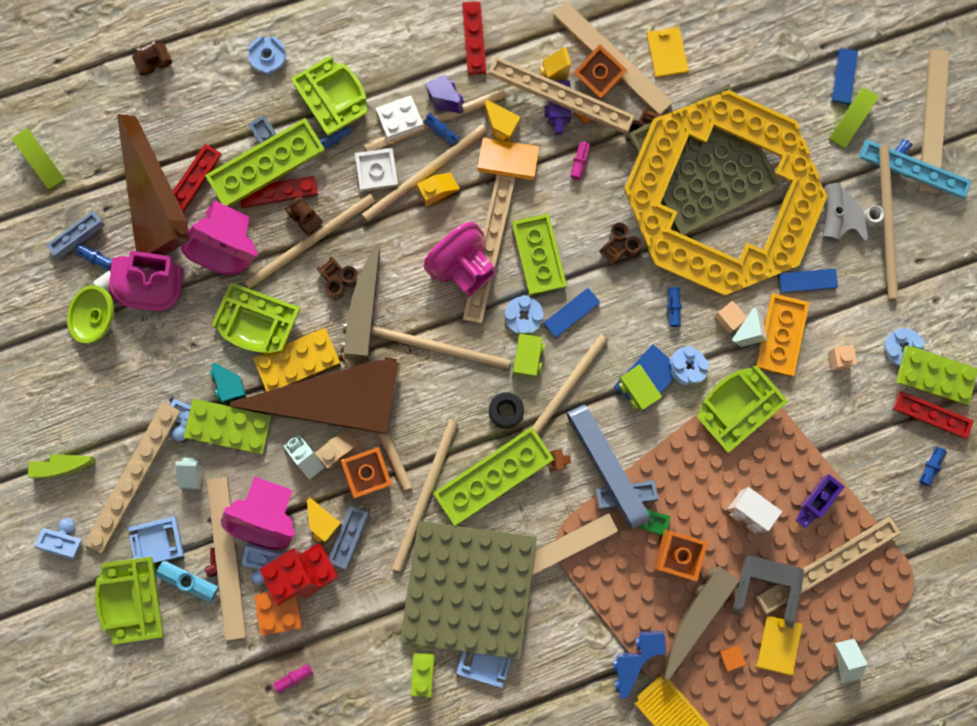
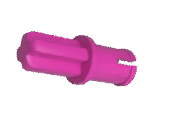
M580 142L576 157L573 158L574 164L570 178L575 180L582 179L584 167L588 163L587 156L590 144Z
M309 663L293 672L289 671L287 676L274 682L275 691L279 694L294 685L298 686L300 681L313 675L314 673Z

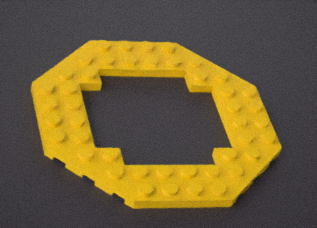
M730 90L653 119L624 187V192L654 266L725 296L800 265L827 199V194L819 180L820 176L816 166L810 158V151L806 141L800 133L798 121ZM713 127L780 156L781 158L774 175L791 182L764 248L760 249L745 243L739 259L671 230L677 211L660 204L688 136L706 143Z

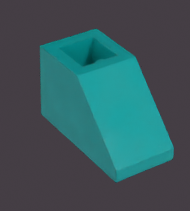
M216 363L211 364L213 370H210L212 381H216L217 384L215 394L218 400L228 404L247 397L243 380L239 375Z

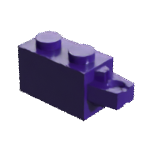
M555 81L571 88L570 81ZM547 101V106H544V117H548V124L554 125L555 136L562 135L563 125L571 123L572 111Z
M830 474L823 476L799 506L801 510L795 521L803 528H806L815 519L821 518L845 486Z

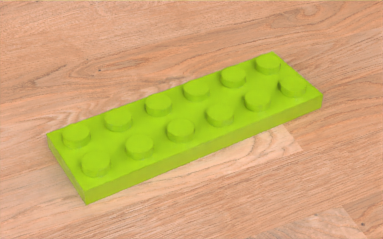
M306 118L205 176L221 203L230 207L324 153L325 149Z
M530 427L433 492L453 525L457 526L554 461V458L534 428Z

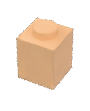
M733 301L714 316L729 334L733 331L737 333L747 318Z
M854 345L833 348L828 352L832 371L850 369L857 365Z

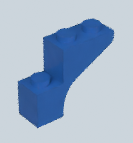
M665 630L640 632V638H636V647L641 652L618 654L617 660H613L614 672H618L619 679L615 680L616 693H620V699L629 696L646 660L656 655L666 654Z

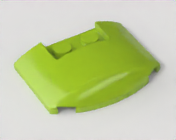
M330 56L290 78L299 95L303 98L327 136L363 117L368 112L366 95L356 75L342 62L341 64L334 62L333 57Z
M230 282L212 325L214 328H217L223 338L242 349L257 353L281 352L285 347L301 308Z
M758 366L738 370L721 380L705 397L700 412L697 414L700 422L727 453L789 402Z
M148 556L103 563L95 585V606L101 627L113 639L111 640L112 644L163 637V617L160 610L153 557Z

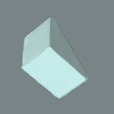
M756 308L752 309L732 339L740 347L767 341L763 315Z
M851 639L835 643L841 683L861 679L868 664L856 641Z

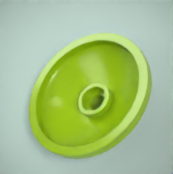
M89 285L82 288L73 297L68 309L67 325L70 334L76 341L85 344L95 343L109 330L113 321L114 306L108 291L100 286Z

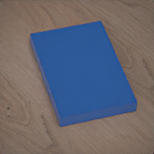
M654 344L627 371L629 372L640 364L659 393L674 379L670 371L672 369L671 364L669 365L670 359ZM618 381L614 388L629 401L630 397L627 393L624 394L618 386L620 382Z

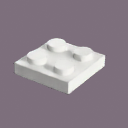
M411 96L376 108L388 141L424 129L423 122Z
M393 148L355 153L360 192L398 187Z

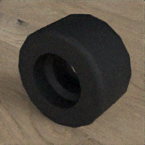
M511 392L497 394L489 405L491 421L502 429H510L517 426L524 415L522 400ZM504 403L511 404L514 408V413L509 418H504L499 414V407Z

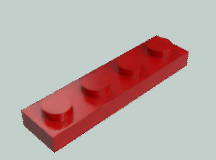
M481 1L462 2L468 75L486 74Z
M204 144L173 190L183 213L207 179L205 175L212 172L222 157L221 152L207 144Z
M315 176L272 182L242 199L241 206L242 208L295 200L298 197L318 196Z
M903 391L898 392L892 408L894 411L963 439L968 438L974 422L972 419Z

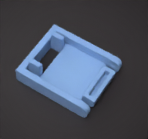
M174 516L128 528L129 532H138V534L129 536L134 559L152 556L154 563L184 556L177 517ZM173 528L177 547L170 548L167 529Z
M462 652L456 674L503 688L504 684L497 682V678L506 679L511 658L475 653L472 665L469 667L463 665L467 652Z

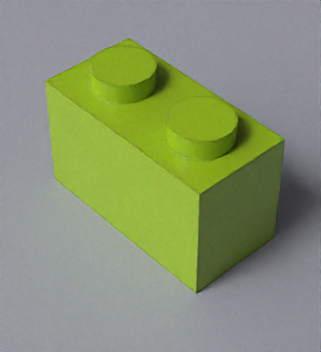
M519 334L512 375L535 379L536 375L541 373L542 362H539V357L544 355L545 344L542 343L543 337Z
M640 364L618 380L620 382L618 384L619 388L624 394H628L631 406L635 410L638 409L639 412H642L662 398Z
M413 654L411 696H432L434 654Z

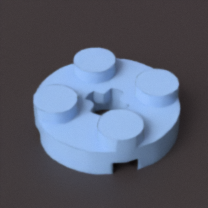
M264 36L256 38L248 49V58L251 66L256 71L265 75H271L280 70L287 59L284 45L279 39L272 36L270 38H264ZM272 52L270 58H264L263 53Z
M525 295L513 299L507 305L505 311L507 327L518 335L533 334L542 324L544 316L542 307L535 299ZM520 312H527L529 319L521 320L519 318L521 316Z
M908 328L897 329L889 334L884 342V351L886 350L888 360L900 367L903 356L900 344L903 345L905 343L907 346L924 350V339L918 333Z
M686 346L677 350L671 356L669 362L673 378L686 386L688 384L697 385L703 381L710 367L709 361L692 346ZM686 363H689L692 366V369L688 370L686 368Z

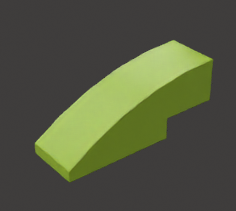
M862 87L832 132L829 140L845 149L879 96Z
M29 128L11 138L49 191L65 181L61 172Z
M50 454V462L29 461L28 478L51 479L73 474L94 464L96 458L91 456Z

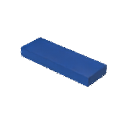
M839 48L831 102L844 105L851 104L858 51Z
M836 268L778 274L780 294L838 288Z
M587 288L547 319L543 325L556 339L599 305L600 301Z

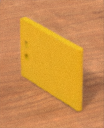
M679 27L646 33L655 78L689 73Z
M766 615L756 667L793 676L803 624L794 622L793 629L785 627L784 619Z

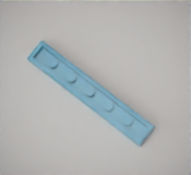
M865 140L859 159L880 167L879 146L882 145ZM889 148L890 171L958 198H966L971 180Z

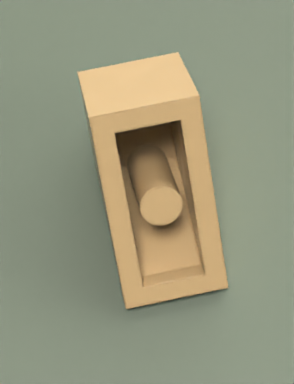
M345 430L329 440L315 455L330 471L360 444Z

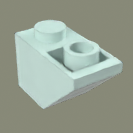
M300 434L290 439L284 445V448L309 480L325 468Z
M182 458V462L176 461L178 488L202 490L204 466L192 458Z

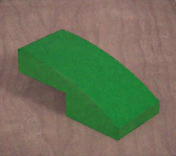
M646 509L650 521L637 528L663 535L664 530L668 529L671 516Z

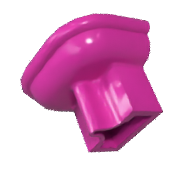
M214 200L206 211L205 218L194 223L189 229L190 241L181 245L182 253L190 261L223 275L241 273L258 255L253 241L246 236L249 216Z
M466 222L450 232L428 253L423 263L424 270L432 279H439L442 282H448L453 279L468 297L473 295L498 273L492 263L483 255V251L486 248V242L483 238L485 234L479 225L474 222Z
M130 250L129 257L118 256L117 258H112L109 278L110 292L113 298L123 306L149 311H164L171 308L179 299L184 268L170 263V256Z
M254 476L246 500H236L230 507L224 509L220 520L221 527L231 536L248 543L272 550L285 549L290 545L295 535V531L292 529V520L289 516L285 515L293 490Z

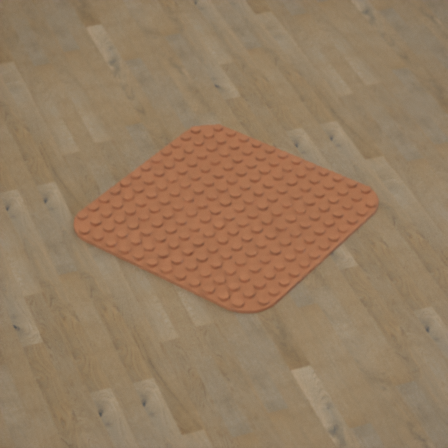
M782 407L729 453L700 422L696 414L624 471L631 484L655 480L659 499L657 502L644 503L643 505L646 509L671 516L667 530L708 542L697 581L655 569L654 565L663 535L638 528L631 530L618 508L599 511L596 494L564 520L556 540L610 514L618 532L560 561V564L629 653L641 652L636 647V638H640V632L665 630L666 654L649 658L641 668L653 682L663 673L674 634L685 611L695 597L693 592L699 584L703 585L707 580L705 575L711 568L715 569V567L720 566L738 581L746 555L804 568L876 525L877 521ZM830 474L844 485L845 488L821 518L815 519L810 525L803 528L795 521L801 510L799 506L823 476ZM748 487L782 511L769 531L760 534L757 532L755 534L746 528V523L743 521L738 522L730 516L731 512L727 509L741 490ZM890 540L800 595L795 622L803 625L793 676L756 667L766 615L755 597L776 584L750 578L745 605L740 615L732 614L738 588L737 584L673 673L670 681L710 726L767 725L838 665L835 643L854 639L858 647L861 646L899 614L909 603L914 590V575L908 559L896 544ZM787 603L767 615L784 619ZM739 645L746 665L727 672L719 652Z

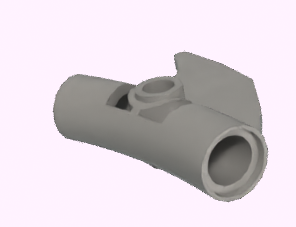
M840 183L824 186L827 199L825 201V223L822 239L827 242L837 243L846 231L855 230L861 239L866 241L868 239L867 224L860 205L841 187Z

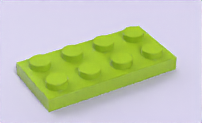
M549 213L512 221L511 224L529 296L567 288Z
M908 345L904 348L896 383L968 406L971 402L976 381L977 368Z
M192 399L183 438L262 455L271 416Z

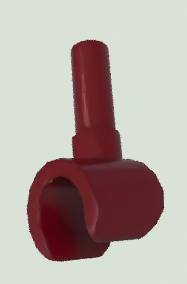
M210 548L211 565L205 567V573L209 578L218 574L215 548Z

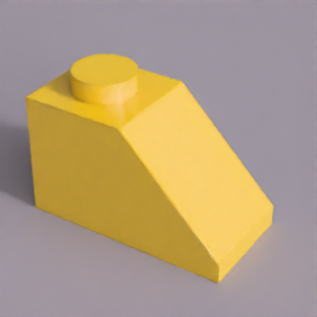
M566 47L543 59L542 67H540L541 76L553 81L568 79L571 62Z
M486 100L485 112L492 134L498 140L510 142L520 124V116Z
M451 173L434 175L417 184V191L426 207L460 190Z
M309 498L307 506L309 529L313 531L311 536L320 543L322 540L327 543L342 523Z

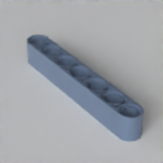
M584 404L567 412V418L628 527L633 530L649 522L650 517L588 407Z

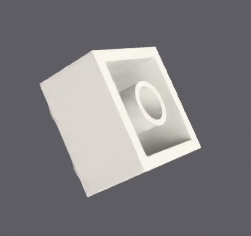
M749 487L741 490L727 509L731 512L730 516L733 519L746 523V528L755 534L757 532L760 534L769 531L782 512Z

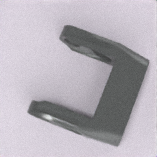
M746 555L732 614L740 615L741 610L744 608L750 578L790 588L784 619L785 627L793 629L802 589L804 569Z

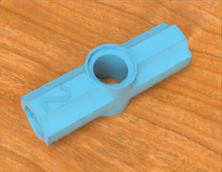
M165 560L157 570L156 577L209 603L213 601L218 592V586ZM189 576L192 579V584L186 588L183 585V580Z

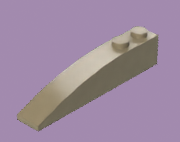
M375 244L361 271L352 296L348 320L343 323V334H346L345 341L341 342V353H344V358L348 360L368 361L380 256V245Z
M720 566L715 567V569L711 568L705 575V578H707L703 585L699 584L693 592L695 597L692 599L678 625L667 654L662 674L664 680L671 678L739 582Z

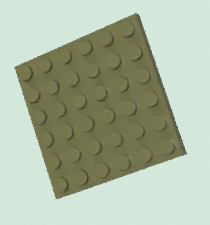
M727 84L685 106L715 96L727 90L733 92L730 84ZM651 123L628 134L638 154ZM713 127L706 143L688 136L662 198V203L664 206L677 211L673 224L677 232L684 235L780 186L776 175H774V171L762 148Z
M419 521L400 642L521 659L537 537Z

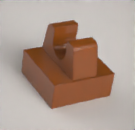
M562 450L550 451L554 461L548 464L549 472L563 470L564 465L571 464V456L563 455Z

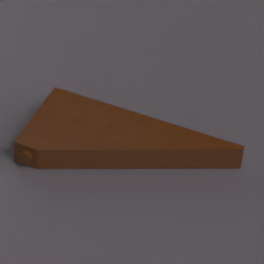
M118 114L117 119L135 248L137 252L165 256L190 241L188 222L137 117Z
M385 357V360H375L232 401L230 406L252 412L388 435L401 365L399 362H396L397 359Z

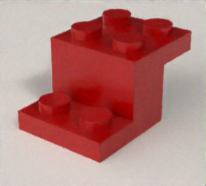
M320 542L303 553L292 548L259 569L276 605L284 603L295 595L306 599L339 579L323 544Z

